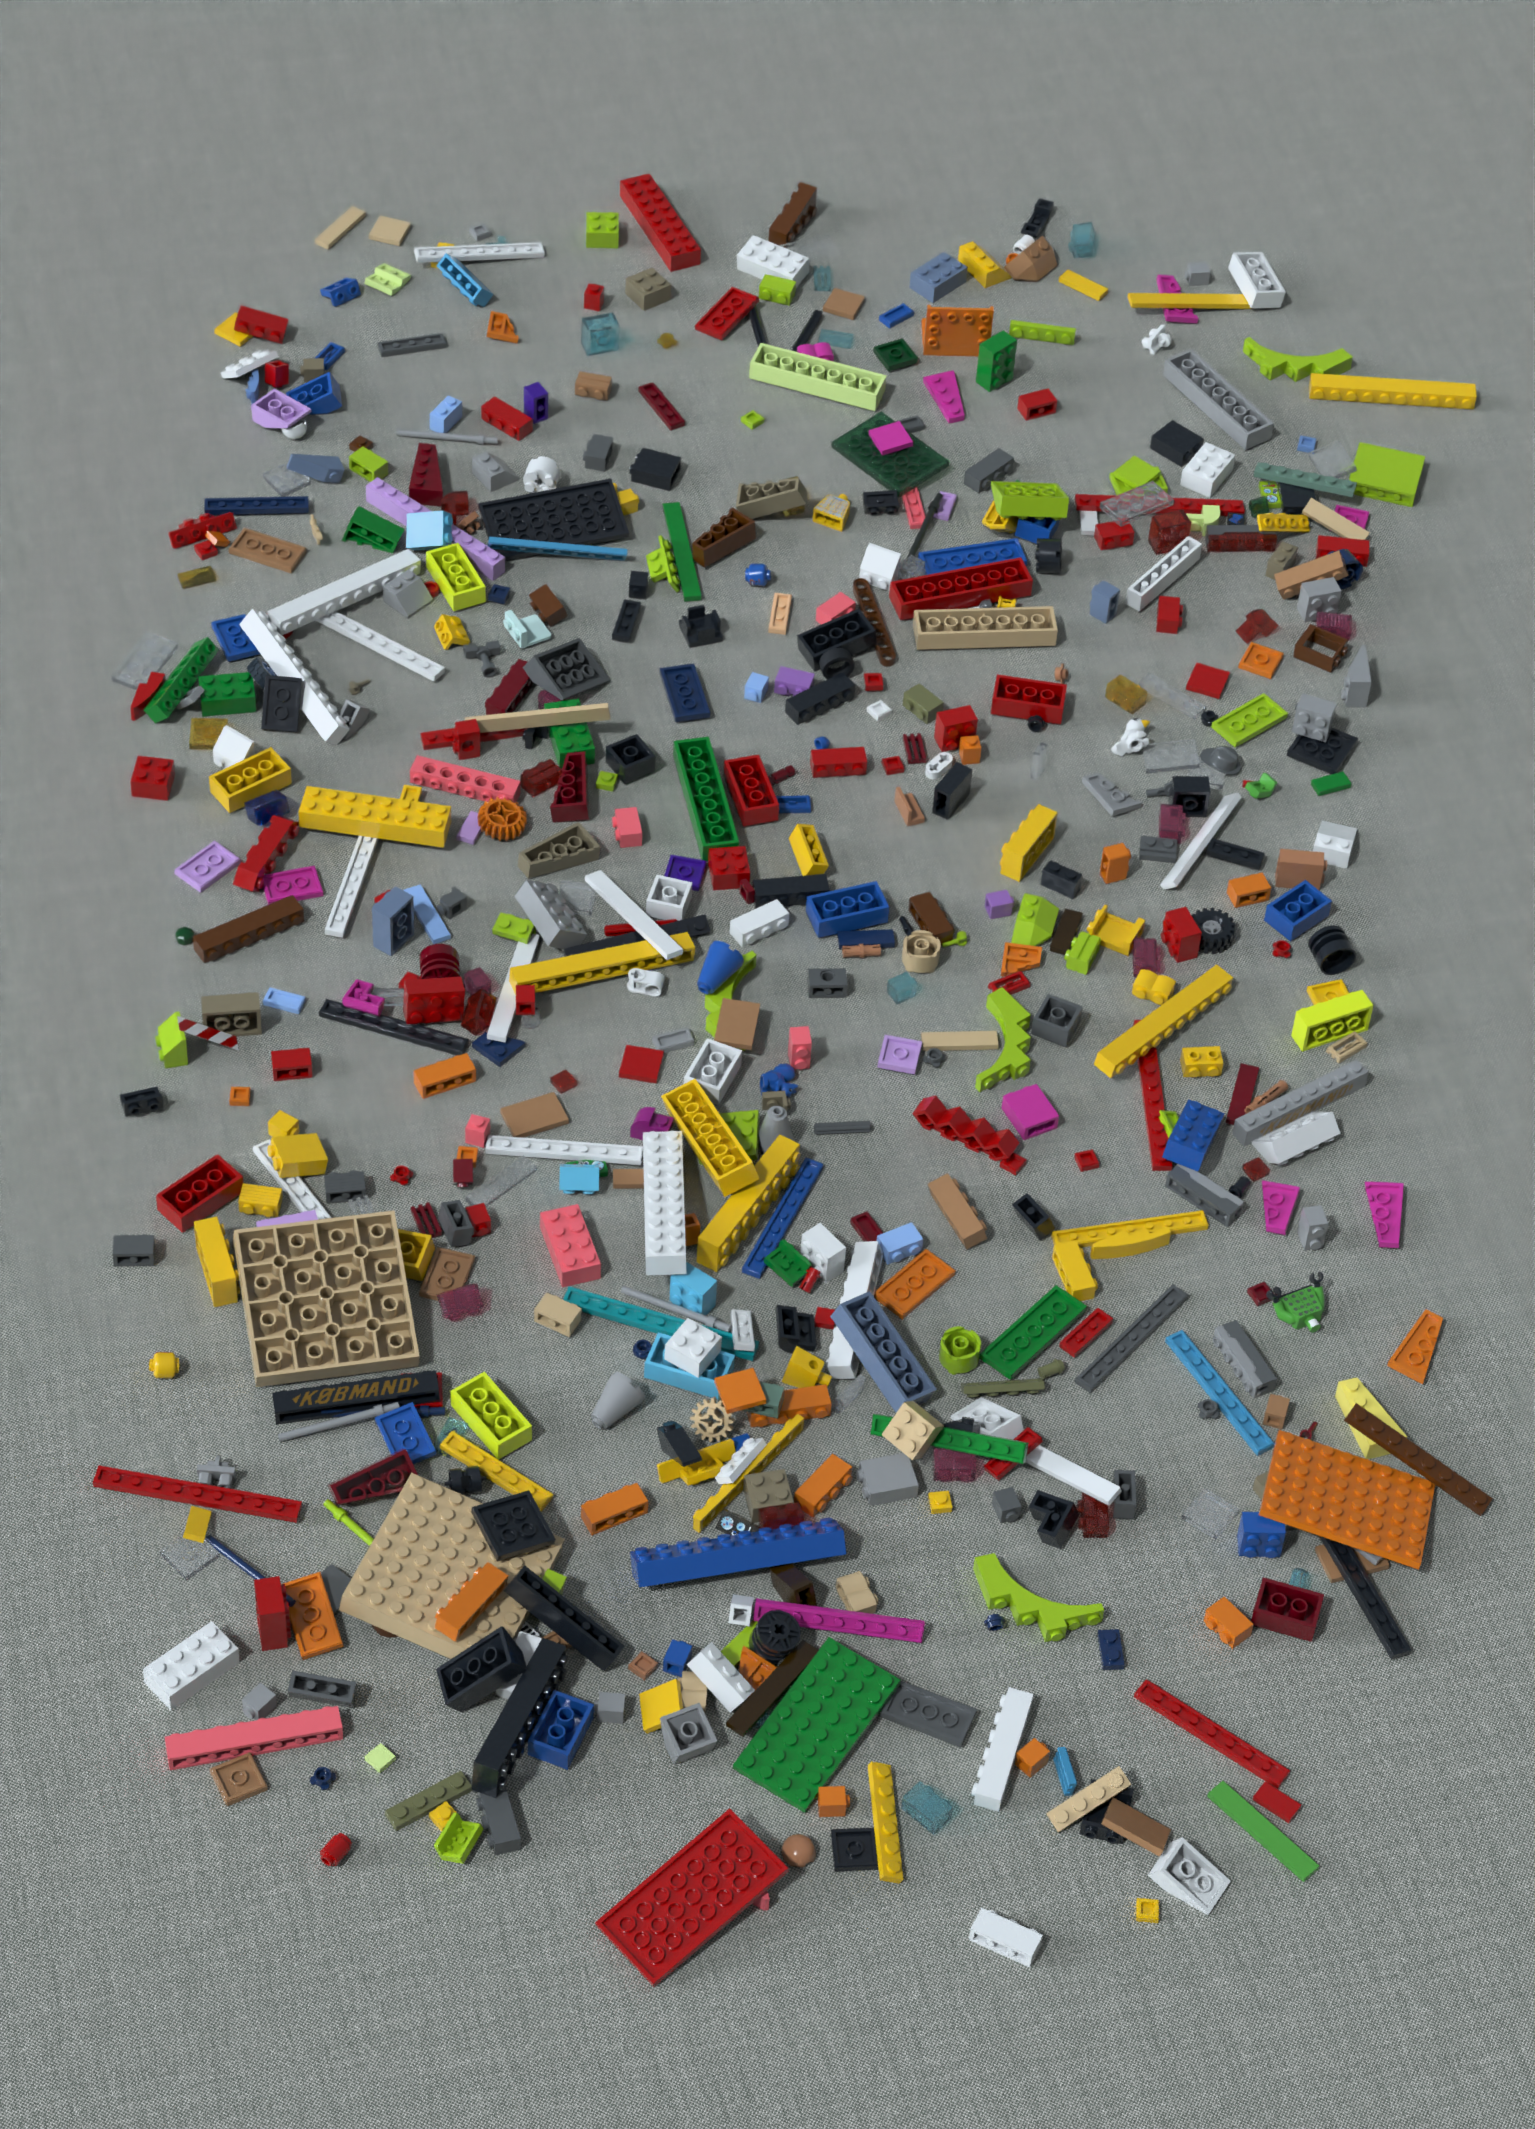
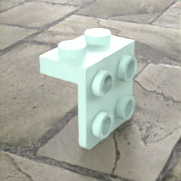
M512 610L505 611L504 626L521 649L551 638L550 631L538 615L534 614L518 619Z

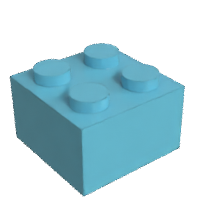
M686 1262L687 1274L670 1276L669 1301L694 1312L707 1315L716 1306L717 1280Z

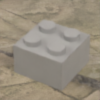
M1334 577L1301 584L1297 610L1304 622L1337 616L1342 591Z
M1302 693L1296 707L1292 733L1326 742L1332 729L1337 703Z

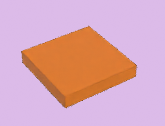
M1251 642L1239 662L1238 668L1271 679L1284 653Z
M754 1368L714 1378V1383L727 1414L766 1404V1397Z

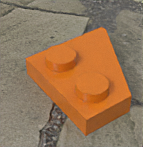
M491 311L486 337L517 344L519 337L515 335L514 327L510 323L508 315Z
M1005 942L1001 976L1004 977L1019 971L1040 967L1042 947Z
M743 1646L738 1672L756 1690L777 1667Z

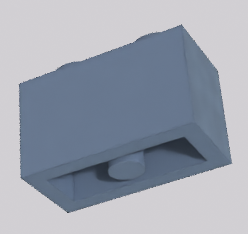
M1103 580L1098 585H1095L1091 591L1090 615L1107 624L1117 615L1120 589Z

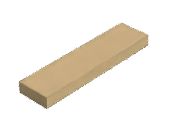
M351 206L315 239V244L325 249H330L366 216L365 211Z
M1313 498L1309 500L1302 511V514L1343 538L1366 540L1370 533Z
M997 1031L921 1032L922 1051H928L932 1048H937L941 1051L998 1049Z

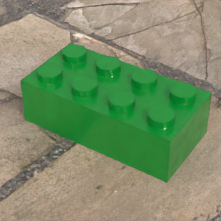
M578 698L545 703L544 709L581 706ZM587 722L548 726L549 738L559 769H562L567 753L585 752L587 765L595 764V747Z

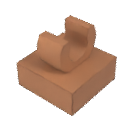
M475 511L472 512L457 527L461 530L466 528V531L471 535L474 532L472 526L476 530L481 527L479 522L475 521L479 515Z

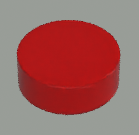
M429 581L424 583L432 598L439 595V585L436 582Z

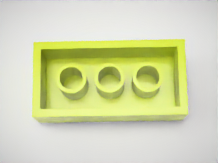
M459 543L426 552V568L434 581L439 585V589L453 611L486 602V586Z
M1359 990L1307 1008H1301L1296 1011L1291 1036L1303 1052L1340 1040L1354 1031L1357 1034L1367 1031L1374 1005L1364 991Z
M485 1372L451 1390V1406L498 1460L532 1441V1425Z

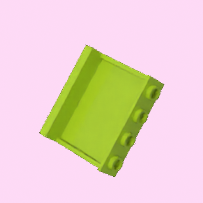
M1359 442L1349 477L1350 481L1357 482L1354 495L1413 507L1425 456Z

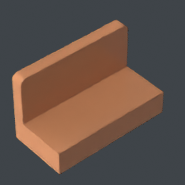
M900 786L896 787L894 802L907 827L924 823L925 817L913 794H903Z

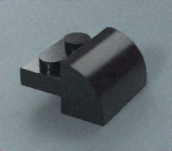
M777 1305L775 1313L779 1347L793 1354L796 1346L803 1350L815 1351L817 1346L814 1315L798 1313L797 1307Z

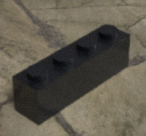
M842 672L786 699L785 713L799 725L854 698L856 684Z
M826 874L753 880L752 886L755 890V909L776 899L783 907L806 905L807 896L830 891Z

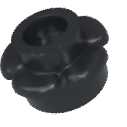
M1211 710L1201 714L1202 724L1207 727H1211L1212 722L1218 719V715H1215V712Z
M1039 715L1030 716L1027 725L1031 731L1039 732L1044 727L1045 721Z

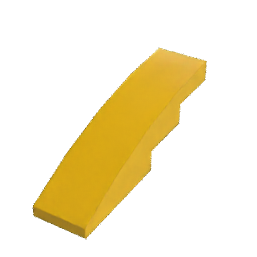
M1164 1227L1150 1234L1145 1228L1129 1235L1124 1230L1092 1244L1090 1257L1091 1259H1112L1152 1251L1169 1244L1171 1231L1168 1227Z

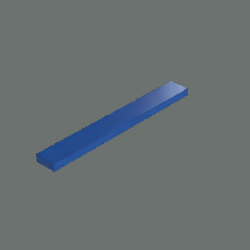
M809 1158L804 1159L743 1265L742 1273L758 1279L761 1278L767 1267L764 1263L765 1257L778 1248L780 1241L784 1238L823 1169L822 1163Z

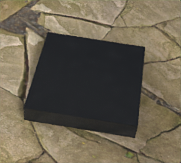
M874 1828L831 1829L834 1872L878 1870Z

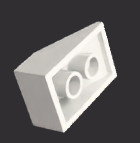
M1322 821L1313 851L1324 852V860H1327L1328 865L1347 869L1357 828Z
M982 1397L951 1415L953 1421L960 1420L962 1417L973 1418L974 1422L981 1424L979 1431L981 1434L1013 1440L1024 1430L1021 1415Z
M1183 1837L1168 1844L1148 1874L1163 1890L1206 1915L1211 1912L1230 1883V1880Z

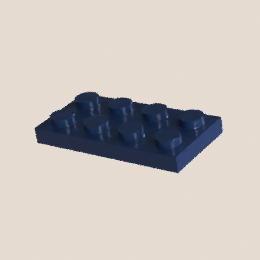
M694 663L659 669L675 722L710 718V710Z

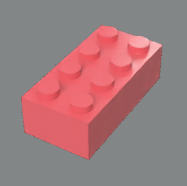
M575 1204L540 1212V1229L562 1288L600 1279L601 1263L579 1205Z

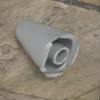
M781 1106L769 1108L759 1129L758 1148L763 1155L779 1134L794 1141L787 1112Z
M615 1372L610 1376L591 1414V1422L598 1429H607L645 1399L641 1388L638 1385L634 1388L630 1384L632 1380L619 1372Z

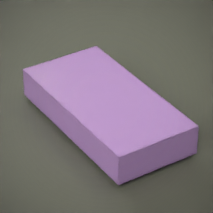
M940 491L943 497L939 503L938 512L934 514L933 518L948 521L957 495Z
M471 811L457 834V840L474 845L481 833V826H478L477 812Z

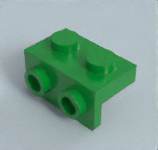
M785 1239L781 1240L778 1248L764 1259V1263L791 1287L804 1279L807 1274L806 1270H809L811 1267L809 1260L802 1256Z

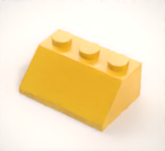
M972 241L959 246L958 261L968 267L967 271L984 288L1012 278L1003 266L975 242Z

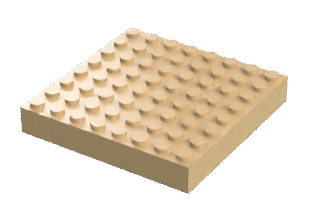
M394 1210L234 1230L233 1242L256 1387L417 1367L419 1365L420 1356Z
M411 1473L345 1589L339 1610L450 1659L501 1626L507 1630L514 1640L515 1637L517 1638L530 1612L504 1592V1590L456 1642L435 1628L437 1620L435 1616L441 1607L445 1608L448 1605L452 1595L458 1594L462 1585L467 1580L470 1581L473 1578L475 1571L479 1567L483 1568L487 1562L508 1575L506 1587L524 1565L542 1579L547 1569L553 1570L561 1555L565 1539L553 1534L556 1539L553 1545L497 1561L471 1513L472 1507L483 1503Z

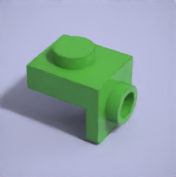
M1263 773L1259 781L1247 782L1245 788L1254 798H1266L1271 796L1277 781L1268 773Z

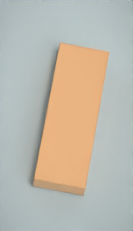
M774 593L768 633L786 635L792 594Z

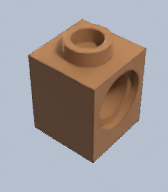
M1270 1394L1263 1425L1283 1429L1290 1399L1281 1395Z

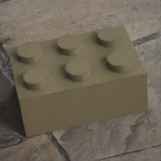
M259 992L201 996L203 1025L234 1036L262 1035Z

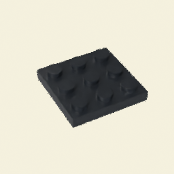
M1335 728L1331 729L1326 742L1298 735L1287 750V756L1330 774H1335L1356 746L1358 738Z
M529 1490L480 1504L471 1509V1513L497 1561L555 1544L556 1539Z

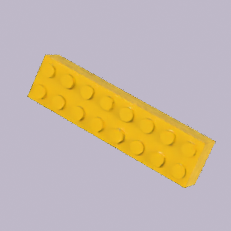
M306 786L298 811L299 827L442 848L445 846L451 825V806Z
M696 1079L661 1096L668 1114L674 1118V1123L682 1131V1135L724 1197L759 1180L753 1162Z
M779 1134L754 1166L759 1180L734 1192L699 1235L697 1263L715 1272H718L722 1266L724 1267L727 1264L729 1256L737 1251L740 1242L748 1237L750 1229L757 1226L761 1215L767 1213L772 1201L775 1202L780 1191L788 1186L790 1178L798 1172L800 1168L798 1161L801 1153H799V1143Z

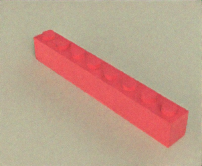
M326 1706L312 1711L304 1710L300 1713L282 1714L278 1717L260 1718L256 1721L238 1722L228 1726H216L205 1730L197 1729L183 1734L175 1733L165 1737L169 1770L231 1760L249 1752L254 1756L343 1740V1727L338 1706Z

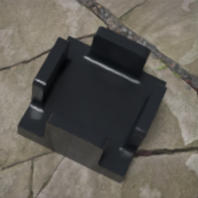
M704 605L689 607L687 609V617L686 615L682 616V619L679 620V627L689 648L723 642V635L720 631L721 620L716 609L712 610L710 614H705Z

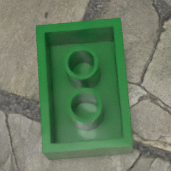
M1004 330L980 343L976 383L988 392L1011 381L1014 376L1017 340Z
M249 672L198 676L199 686L204 689L200 695L202 717L256 712L253 677Z

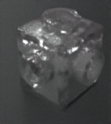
M910 555L899 565L898 578L903 580L924 576L926 572L925 561Z

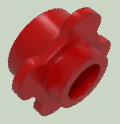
M1279 940L1273 943V956L1285 958L1291 956L1289 952L1291 945L1287 941Z
M397 1166L394 1169V1174L390 1175V1180L393 1182L397 1181L401 1185H407L409 1178L413 1177V1172L406 1166Z

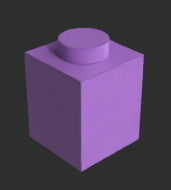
M1007 890L986 894L985 909L990 919L1011 916L1012 907L1015 904L1013 897H1010Z

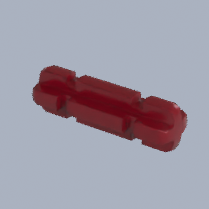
M788 765L772 773L771 776L768 775L771 786L794 775L795 768L792 765Z

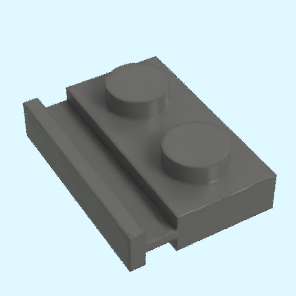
M1141 836L1139 860L1176 862L1177 839Z

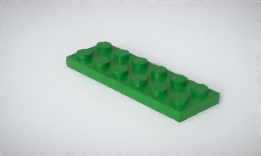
M1055 1285L980 1353L979 1359L1011 1380L1087 1311V1306Z

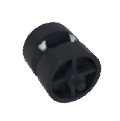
M478 1465L466 1467L464 1471L461 1468L449 1469V1479L444 1482V1485H449L451 1490L462 1495L466 1491L470 1494L482 1492L481 1483L482 1480H486V1476L480 1474Z

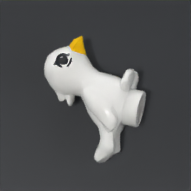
M1140 718L1129 720L1121 741L1115 743L1111 751L1115 755L1122 757L1125 753L1131 754L1140 751L1142 747H1146L1149 744V739L1143 738L1147 735L1144 730L1150 721Z

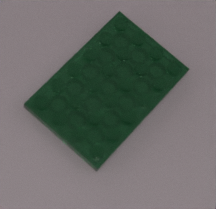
M882 411L831 442V447L889 491L897 490V497L903 496L949 467V460L908 430L906 432L913 441L912 447L881 455L869 436V430L895 422Z

